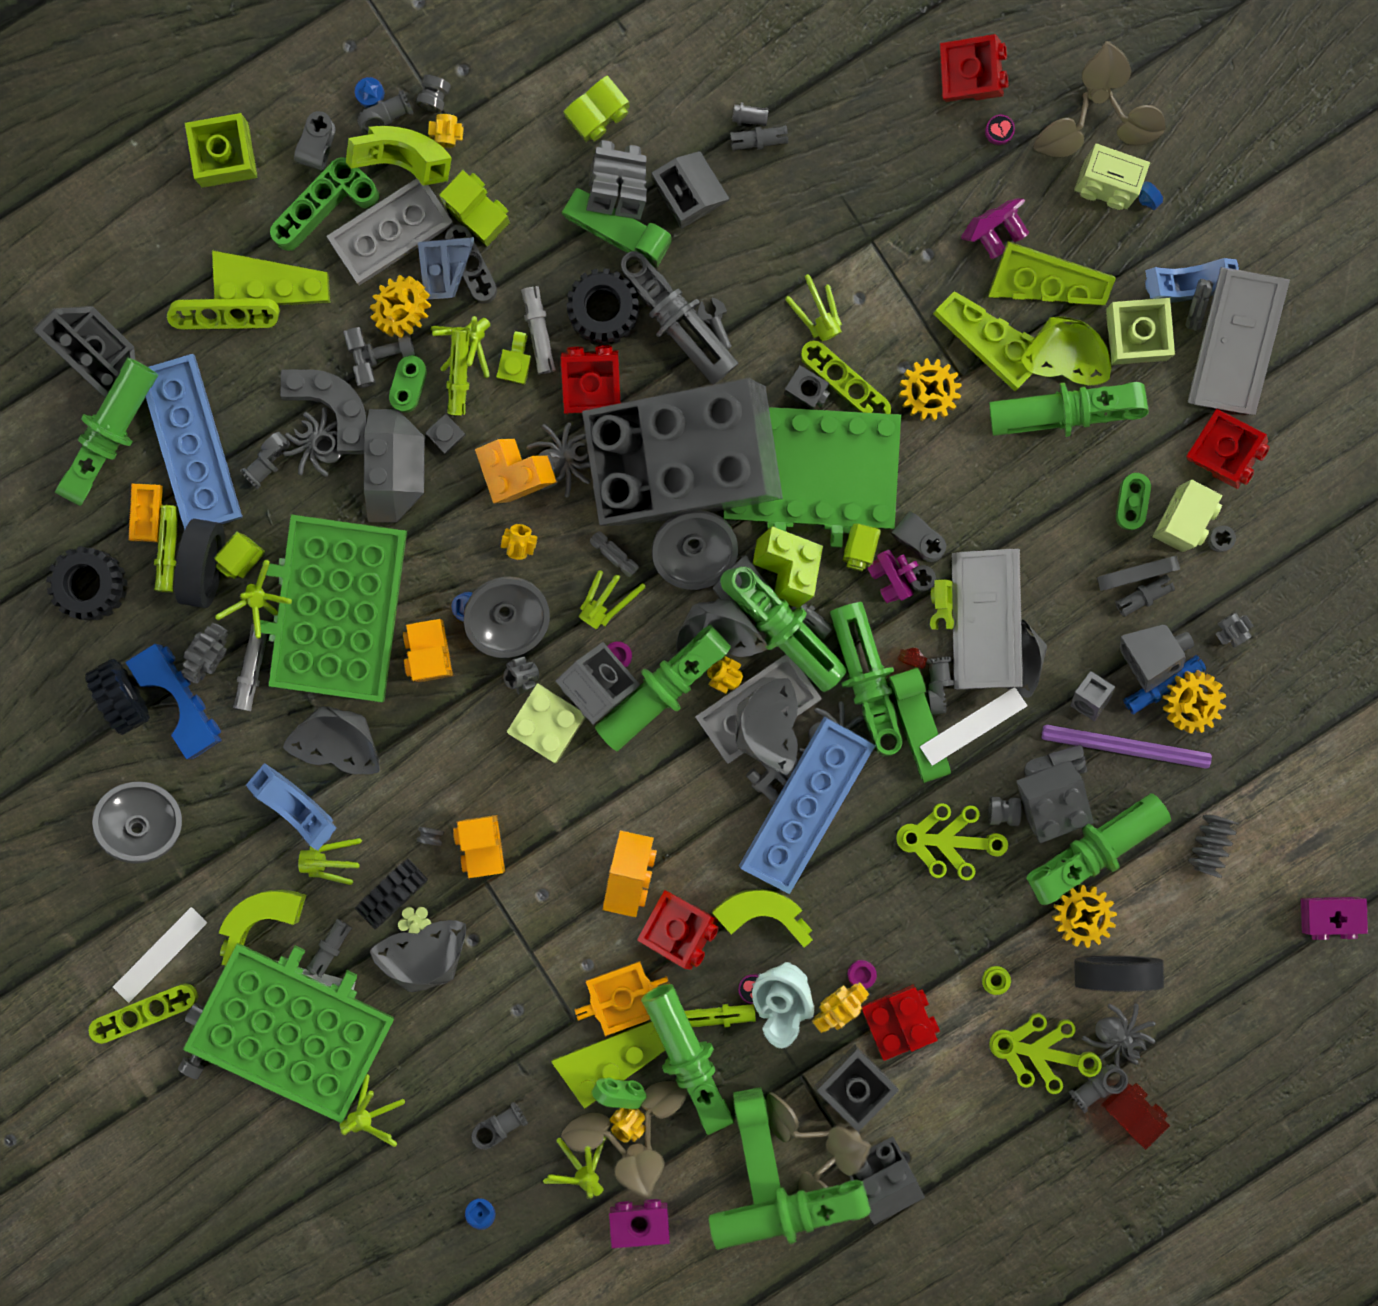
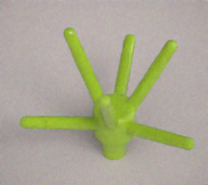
M473 316L471 323L464 327L470 329L469 346L471 347L467 366L472 365L475 352L477 351L484 377L489 378L490 374L480 341L485 336L484 331L490 327V322L486 318H482L477 322V318ZM432 326V335H451V328L453 327ZM450 357L441 367V371H446L450 366Z
M265 560L256 585H247L245 593L240 595L243 600L215 616L217 620H220L248 604L252 607L255 637L257 639L261 638L258 608L264 607L275 616L278 615V611L267 603V600L285 604L292 603V600L289 598L267 594L261 588L270 562L268 560Z
M366 1074L362 1083L357 1110L350 1113L347 1119L340 1123L341 1133L346 1135L350 1131L359 1132L363 1130L396 1147L397 1142L391 1139L390 1134L370 1126L371 1118L404 1105L405 1100H398L369 1113L365 1108L374 1093L373 1091L367 1093L370 1076Z
M606 1137L596 1148L593 1159L590 1147H585L586 1166H582L564 1141L558 1138L557 1143L578 1171L575 1177L548 1175L547 1178L543 1179V1183L579 1185L584 1191H587L588 1198H592L593 1194L599 1196L603 1192V1187L598 1183L599 1177L595 1173V1169Z

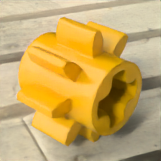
M438 114L436 115V122L429 121L428 135H430L429 138L434 139L443 148H454L456 140L462 141L463 127L461 123H457L456 116Z
M515 524L510 529H505L500 547L507 548L506 553L510 558L522 560L528 554L533 555L537 536L531 535L532 531L528 526Z
M724 656L722 660L714 663L708 669L707 675L712 679L709 685L725 694L728 689H736L743 678L742 672L738 670L741 664L732 658Z
M620 1108L609 1119L614 1124L611 1128L613 1135L622 1142H629L630 1139L635 1142L645 1132V1126L642 1124L645 1116L639 1109Z

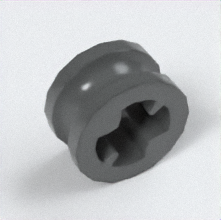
M1218 526L1212 529L1207 536L1209 547L1216 552H1224L1231 549L1236 541L1234 531L1228 526ZM1224 532L1227 535L1225 539H1228V542L1219 546L1216 543L1218 539H1215V535Z
M921 565L912 570L914 575L918 576L920 574L919 571H925V576H930V582H925L926 586H920V581L915 580L910 583L912 588L922 592L933 587L936 575L932 568Z
M419 827L418 831L421 832V835L417 837V842L442 846L440 836L444 835V831Z

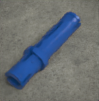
M1198 655L1193 656V658L1184 663L1182 670L1146 693L1142 688L1129 697L1124 698L1125 706L1134 715L1153 702L1158 703L1162 700L1161 697L1170 692L1167 685L1175 686L1177 684L1175 681L1176 676L1184 679L1185 671L1195 674L1196 670L1204 672L1206 671L1205 664Z

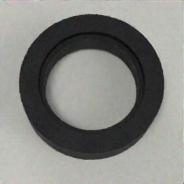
M194 518L187 524L180 542L175 567L174 588L175 597L179 604L208 608L213 602L222 573L216 568L215 565L218 561L214 557L225 545V533L221 523Z
M1090 956L1074 959L1075 987L1080 989L1129 992L1164 988L1163 960L1159 958Z

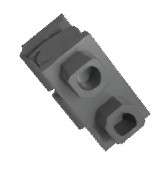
M601 140L599 146L595 149L591 163L589 186L592 187L586 210L612 215L616 202V216L640 220L646 203L647 193L645 188L646 156L641 155L639 146H626L624 152L614 150L615 145L611 141Z

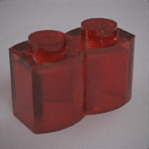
M1128 1083L1122 1092L1111 1094L1101 1105L1146 1150L1170 1127L1165 1121L1168 1115L1156 1103L1151 1106L1145 1100L1148 1094L1137 1083L1133 1086Z

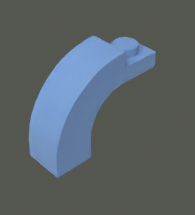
M1222 258L1188 268L1167 269L1154 267L1145 270L1147 277L1145 281L1146 290L1150 294L1151 299L1170 298V302L1192 300L1198 281L1205 279L1213 282L1210 295L1212 296L1215 292L1220 267L1239 270L1238 263L1235 259Z
M264 763L246 784L257 799L271 807L291 823L314 849L319 850L335 831L336 827L332 823L333 819L316 802Z

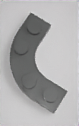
M281 370L282 401L311 400L322 402L330 407L336 415L338 423V454H364L367 418L362 401L356 391L340 377L325 371Z

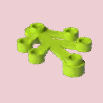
M944 803L936 804L933 812L918 825L906 824L898 830L896 835L898 846L906 852H916L927 865L929 873L935 878L943 877L946 874L947 868L942 861L936 860L925 845L937 846L957 869L958 876L963 880H971L975 876V868L972 864L966 863L953 847L986 850L992 856H1001L1008 849L1007 839L998 833L989 834L986 838L954 836L968 823H974L978 820L979 810L971 805L965 806L961 814L938 834H927L926 832L939 820L944 821L950 817L951 809ZM941 806H944L947 810L944 817L937 815V809ZM968 809L975 811L973 819L969 820L966 818L965 813ZM909 833L916 835V841L912 844L906 841V836ZM998 839L1001 841L1002 847L999 850H994L992 842ZM935 864H941L943 870L940 874L936 875L933 873L932 868ZM964 866H969L971 869V874L967 877L961 874V869Z
M1033 1013L1027 1023L1012 1032L1005 1029L994 1032L989 1040L991 1052L998 1058L1007 1059L1017 1075L1019 1085L1024 1088L1031 1087L1034 1084L1035 1077L1031 1070L1025 1069L1017 1054L1030 1057L1044 1079L1047 1091L1051 1094L1060 1093L1063 1089V1082L1058 1076L1054 1075L1045 1060L1078 1067L1079 1071L1087 1077L1097 1075L1102 1067L1099 1057L1093 1052H1084L1081 1055H1076L1049 1048L1061 1039L1070 1038L1074 1035L1075 1026L1068 1019L1061 1020L1056 1029L1032 1044L1019 1041L1034 1031L1039 1032L1046 1028L1047 1020L1041 1013ZM1036 1017L1043 1019V1024L1040 1027H1035L1032 1023ZM1063 1024L1071 1025L1069 1033L1061 1032ZM1001 1039L1009 1041V1045L1006 1048L998 1046V1042ZM1087 1058H1091L1094 1061L1093 1066L1090 1068L1083 1066V1062ZM1024 1073L1031 1076L1030 1081L1027 1083H1023L1020 1080L1021 1075ZM1057 1080L1059 1087L1051 1089L1049 1088V1082Z

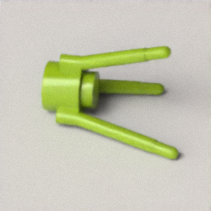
M807 274L805 276L806 282L821 315L815 319L816 326L789 296L785 300L810 329L813 337L817 338L819 336L821 341L824 342L842 333L840 329L842 323L837 314L830 285H826L825 290L831 314L826 312L810 275Z
M599 570L586 600L580 607L582 612L578 617L595 629H598L601 624L606 626L614 615L645 589V584L639 585L605 614L608 609L603 606V603L620 577L615 575L598 601H592L603 575V572Z
M358 838L322 845L319 850L311 846L309 850H301L298 861L299 872L309 873V877H319L352 885L353 880L322 871L325 870V867L358 868L359 863L326 860L325 854L321 852L360 844L362 840Z

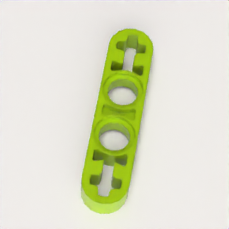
M266 298L176 300L169 307L167 320L171 326L177 329L269 328L277 323L280 309L275 301ZM211 309L216 313L217 317L215 319H207L202 315L201 311ZM240 309L245 313V317L237 319L231 315L230 310ZM251 309H253L252 315H254V318H251ZM262 310H267V313L271 314L270 317H265ZM181 311L185 318H180V315L176 312Z
M810 341L804 345L801 351V359L805 366L818 377L829 383L828 386L858 412H873V408L868 403L865 408L860 405L866 401L869 394H872L874 397L870 402L875 406L881 403L884 406L883 413H891V406L888 400L819 341ZM818 348L820 350L818 356L823 361H825L827 356L831 359L825 364L822 371L818 369L821 366V362L815 358L812 361L808 359V349L815 350ZM834 365L839 366L843 370V377L837 381L831 380L827 375L828 368ZM859 384L864 388V396L861 399H853L849 395L848 390L851 385Z
M180 984L108 1013L92 1021L88 1030L89 1036L96 1043H107L186 1011L197 1002V990L190 984ZM181 989L183 993L190 994V998L187 999V1005H185L184 1001L171 1005L169 1001L178 997L181 994ZM153 1000H159L163 1003L164 1012L161 1016H155L150 1012L149 1007ZM126 1011H133L137 1015L138 1020L135 1026L129 1027L124 1024L123 1015ZM100 1022L103 1026L116 1022L117 1027L107 1031V1037L103 1033L98 1034L97 1029L101 1027Z

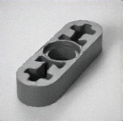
M455 225L448 229L445 239H455L454 235L456 233H459L460 236L466 235L465 238L472 236L466 227ZM474 242L473 250H471L469 257L477 258L479 260V267L474 272H468L464 269L463 277L474 299L479 303L486 304L495 299L497 287ZM485 272L486 275H482L481 278L485 286L491 285V288L488 289L489 294L487 296H484L482 293L477 294L476 292L480 290L476 279L472 282L469 279L477 278Z
M1176 555L1099 576L1097 581L1100 591L1180 570Z

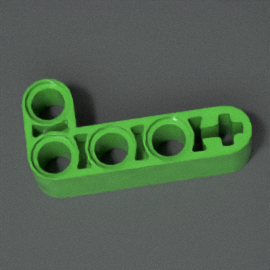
M337 158L273 223L270 229L271 237L279 248L286 251L294 250L346 196L352 199L359 207L369 209L378 203L379 192L373 181L358 167L351 169L346 163V158ZM347 168L351 170L349 177L346 179L338 178V173L342 169ZM370 188L372 189L371 194L367 198H359L358 193L361 189ZM330 189L331 195L327 199L322 200L318 198L320 191ZM305 209L312 211L308 219H299L301 211ZM293 220L298 225V229H296V227L291 224ZM285 231L290 234V237L286 239L281 236V233Z
M578 188L575 189L561 213L565 218L626 253L636 251L643 254L654 268L659 266L671 245V235L666 230L653 223H649L646 226L633 218L616 216L615 208L612 215L587 211L589 193Z
M914 668L888 677L887 682L889 687L893 689L892 697L922 782L926 783L951 774L947 757L932 766L920 746L939 734L924 694L926 688L919 669Z

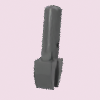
M711 297L712 304L716 309L714 317L706 313L703 302L699 305L697 315L704 323L711 325L714 335L729 350L731 344L721 322L722 315L727 314L726 308L721 301Z

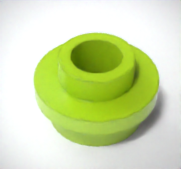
M1000 966L989 967L982 975V985L992 995H1001L1010 987L1011 977L1007 970ZM994 975H999L1001 978L998 985H992L991 978Z

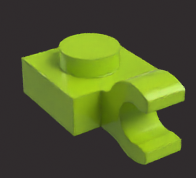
M515 331L512 350L502 351L497 373L498 379L525 385L531 356L524 354L528 337L526 333Z
M934 580L935 587L931 589V601L935 604L937 613L930 620L931 629L938 630V622L942 618L946 621V629H953L952 581Z

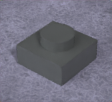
M447 414L443 415L425 432L445 454L466 436Z

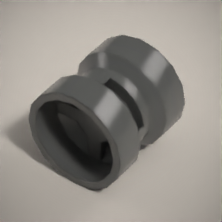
M424 75L421 83L423 89L417 95L415 103L427 111L442 113L445 105L443 99L449 93L451 84L439 77Z
M990 796L988 806L989 825H999L1001 822L1004 823L1006 821L1009 826H1019L1021 819L1020 798L1010 797L1006 801L1000 797Z

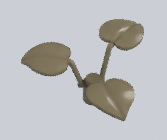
M1106 41L1100 51L1089 60L1082 71V80L1086 85L1087 92L1083 93L1084 100L1079 123L1076 125L1075 121L1071 118H1062L1054 121L1038 135L1033 148L1037 152L1053 157H1066L1078 151L1084 142V135L1079 130L1084 126L1089 100L1095 103H1103L1109 99L1119 118L1124 121L1117 127V135L1123 142L1130 145L1146 144L1160 137L1166 130L1163 113L1152 105L1136 107L1129 113L1128 117L1124 115L1110 88L1116 89L1124 86L1131 76V68L1125 55L1113 44Z
M675 1081L655 1083L645 1090L646 1098L641 1104L643 1109L648 1110L645 1114L644 1146L636 1143L625 1151L616 1138L609 1131H606L610 1126V1121L607 1116L601 1113H588L577 1117L566 1126L561 1138L569 1148L578 1152H585L586 1146L593 1150L603 1142L604 1137L608 1138L623 1157L615 1167L617 1180L629 1190L650 1197L653 1186L664 1167L662 1156L652 1151L651 1116L654 1114L657 1118H666L681 1107L687 1097L688 1090L687 1088H680Z
M768 1093L766 1100L768 1125L777 1138L783 1142H788L792 1139V1136L796 1139L828 1136L826 1146L833 1157L815 1172L814 1177L807 1171L803 1172L799 1177V1191L805 1190L807 1193L828 1188L824 1182L820 1181V1176L835 1162L838 1168L846 1175L851 1176L860 1170L867 1157L870 1144L861 1141L858 1131L852 1126L845 1128L836 1126L828 1131L800 1133L796 1131L799 1124L792 1109L776 1094Z

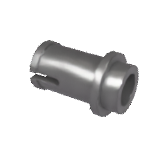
M742 102L740 105H734L732 122H738L739 126H741V123L766 127L768 108L743 106L744 103Z

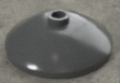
M699 510L680 513L667 520L656 533L652 545L653 562L658 573L670 584L689 590L704 589L717 584L721 580L722 574L735 565L738 556L736 535L731 526L714 513ZM691 539H697V540H698V541H697L696 543H694V544H690V543H689V541H690Z
M500 577L481 585L468 599L463 615L465 631L471 643L481 652L499 658L515 657L530 651L544 637L550 620L549 607L543 593L529 581L517 577ZM502 607H508L506 612L499 611Z
M147 782L124 783L108 791L99 800L93 814V833L99 846L111 857L127 863L150 862L165 855L177 842L182 826L181 811L171 794L157 785ZM139 827L142 829V831L140 833H134L132 829Z

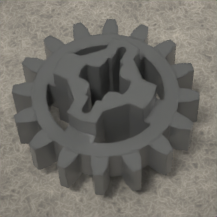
M212 623L210 627H206L204 634L198 632L194 636L192 643L186 649L183 656L186 659L183 664L184 669L182 670L184 678L193 683H199L200 679H204L206 673L212 674L216 670L227 650L224 648L227 642L225 639L228 636L227 629Z

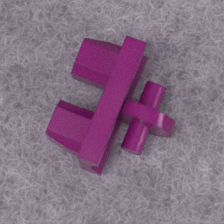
M889 549L878 554V559L874 560L870 567H867L874 580L885 574L890 579L892 584L880 590L886 603L898 599L902 601L914 595L909 583L917 580L912 569L919 566L917 561L909 564L904 554L895 559Z

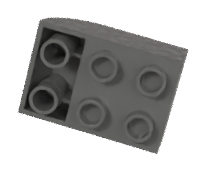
M746 378L582 411L599 525L618 526L669 520L675 515L697 510L716 512L783 499L766 386L754 380Z

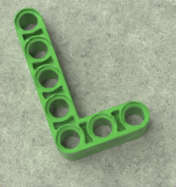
M762 1088L733 1092L754 1204L775 1200L777 1189L780 1188V1182Z

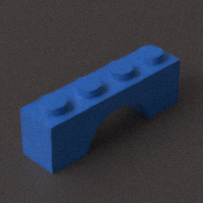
M153 644L128 660L126 664L141 687L160 686L168 690L175 697L179 705L180 717L178 725L171 736L185 758L194 759L222 741L218 735L221 733V730L212 718L209 720L203 710L206 707L197 694L193 696L188 688L191 685L190 681L184 678L182 670L178 672L173 664L176 659L167 646L163 648L162 645Z

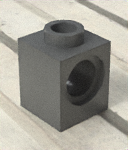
M799 366L785 388L784 395L807 409L814 410L816 405L822 407L830 393L826 389L829 383L804 367ZM807 383L812 384L816 388V394L811 397L805 396L801 392V386Z
M1090 671L1075 691L1070 706L1095 722L1109 703L1115 686Z

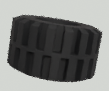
M603 268V272H598L597 269L591 270L592 274L587 275L584 273L580 276L581 280L579 282L575 280L572 284L573 289L569 291L567 296L568 316L573 329L580 334L582 339H588L594 345H597V342L602 343V345H609V342L613 341L616 344L621 342L620 338L623 336L625 338L628 337L630 330L634 329L637 324L636 320L639 316L637 293L627 277L625 279L622 278L621 273L617 271L610 273V269ZM601 293L613 295L620 303L618 314L613 319L605 322L593 320L586 311L588 301L593 296Z
M77 547V550L69 549L65 551L66 556L59 555L56 558L59 563L51 565L49 570L53 571L52 577L47 576L46 581L51 583V588H47L48 595H53L54 598L51 602L54 606L60 607L59 611L63 614H68L69 617L91 621L92 619L101 620L104 615H112L114 613L113 608L119 609L122 605L119 600L121 597L125 598L127 593L123 591V586L128 585L127 580L123 579L122 576L126 573L123 568L118 566L119 562L115 558L110 557V554L86 547ZM91 567L99 574L100 588L93 598L83 601L77 596L74 584L78 574L82 570Z

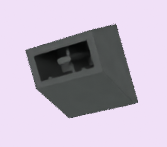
M700 151L677 157L651 172L652 183L681 229L729 201V197Z
M893 1136L870 1148L860 1170L851 1176L849 1175L851 1181L859 1180L863 1182L871 1209L868 1215L874 1225L925 1198Z

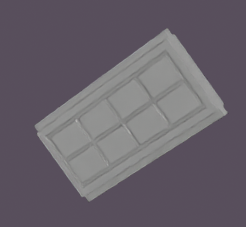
M1220 267L1188 403L1246 414H1256L1290 282L1289 279Z
M1020 549L952 553L954 689L1023 687Z

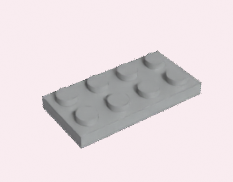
M416 178L327 235V238L357 284L361 285L417 249L418 242L429 241L454 224L430 186H423Z
M787 655L775 661L696 716V719L727 764L744 753L738 749L736 743L737 706L759 687L775 679L789 678L797 698V716L822 699L804 672ZM783 686L779 693L787 697L785 686ZM789 706L781 710L785 717L788 716L787 710Z

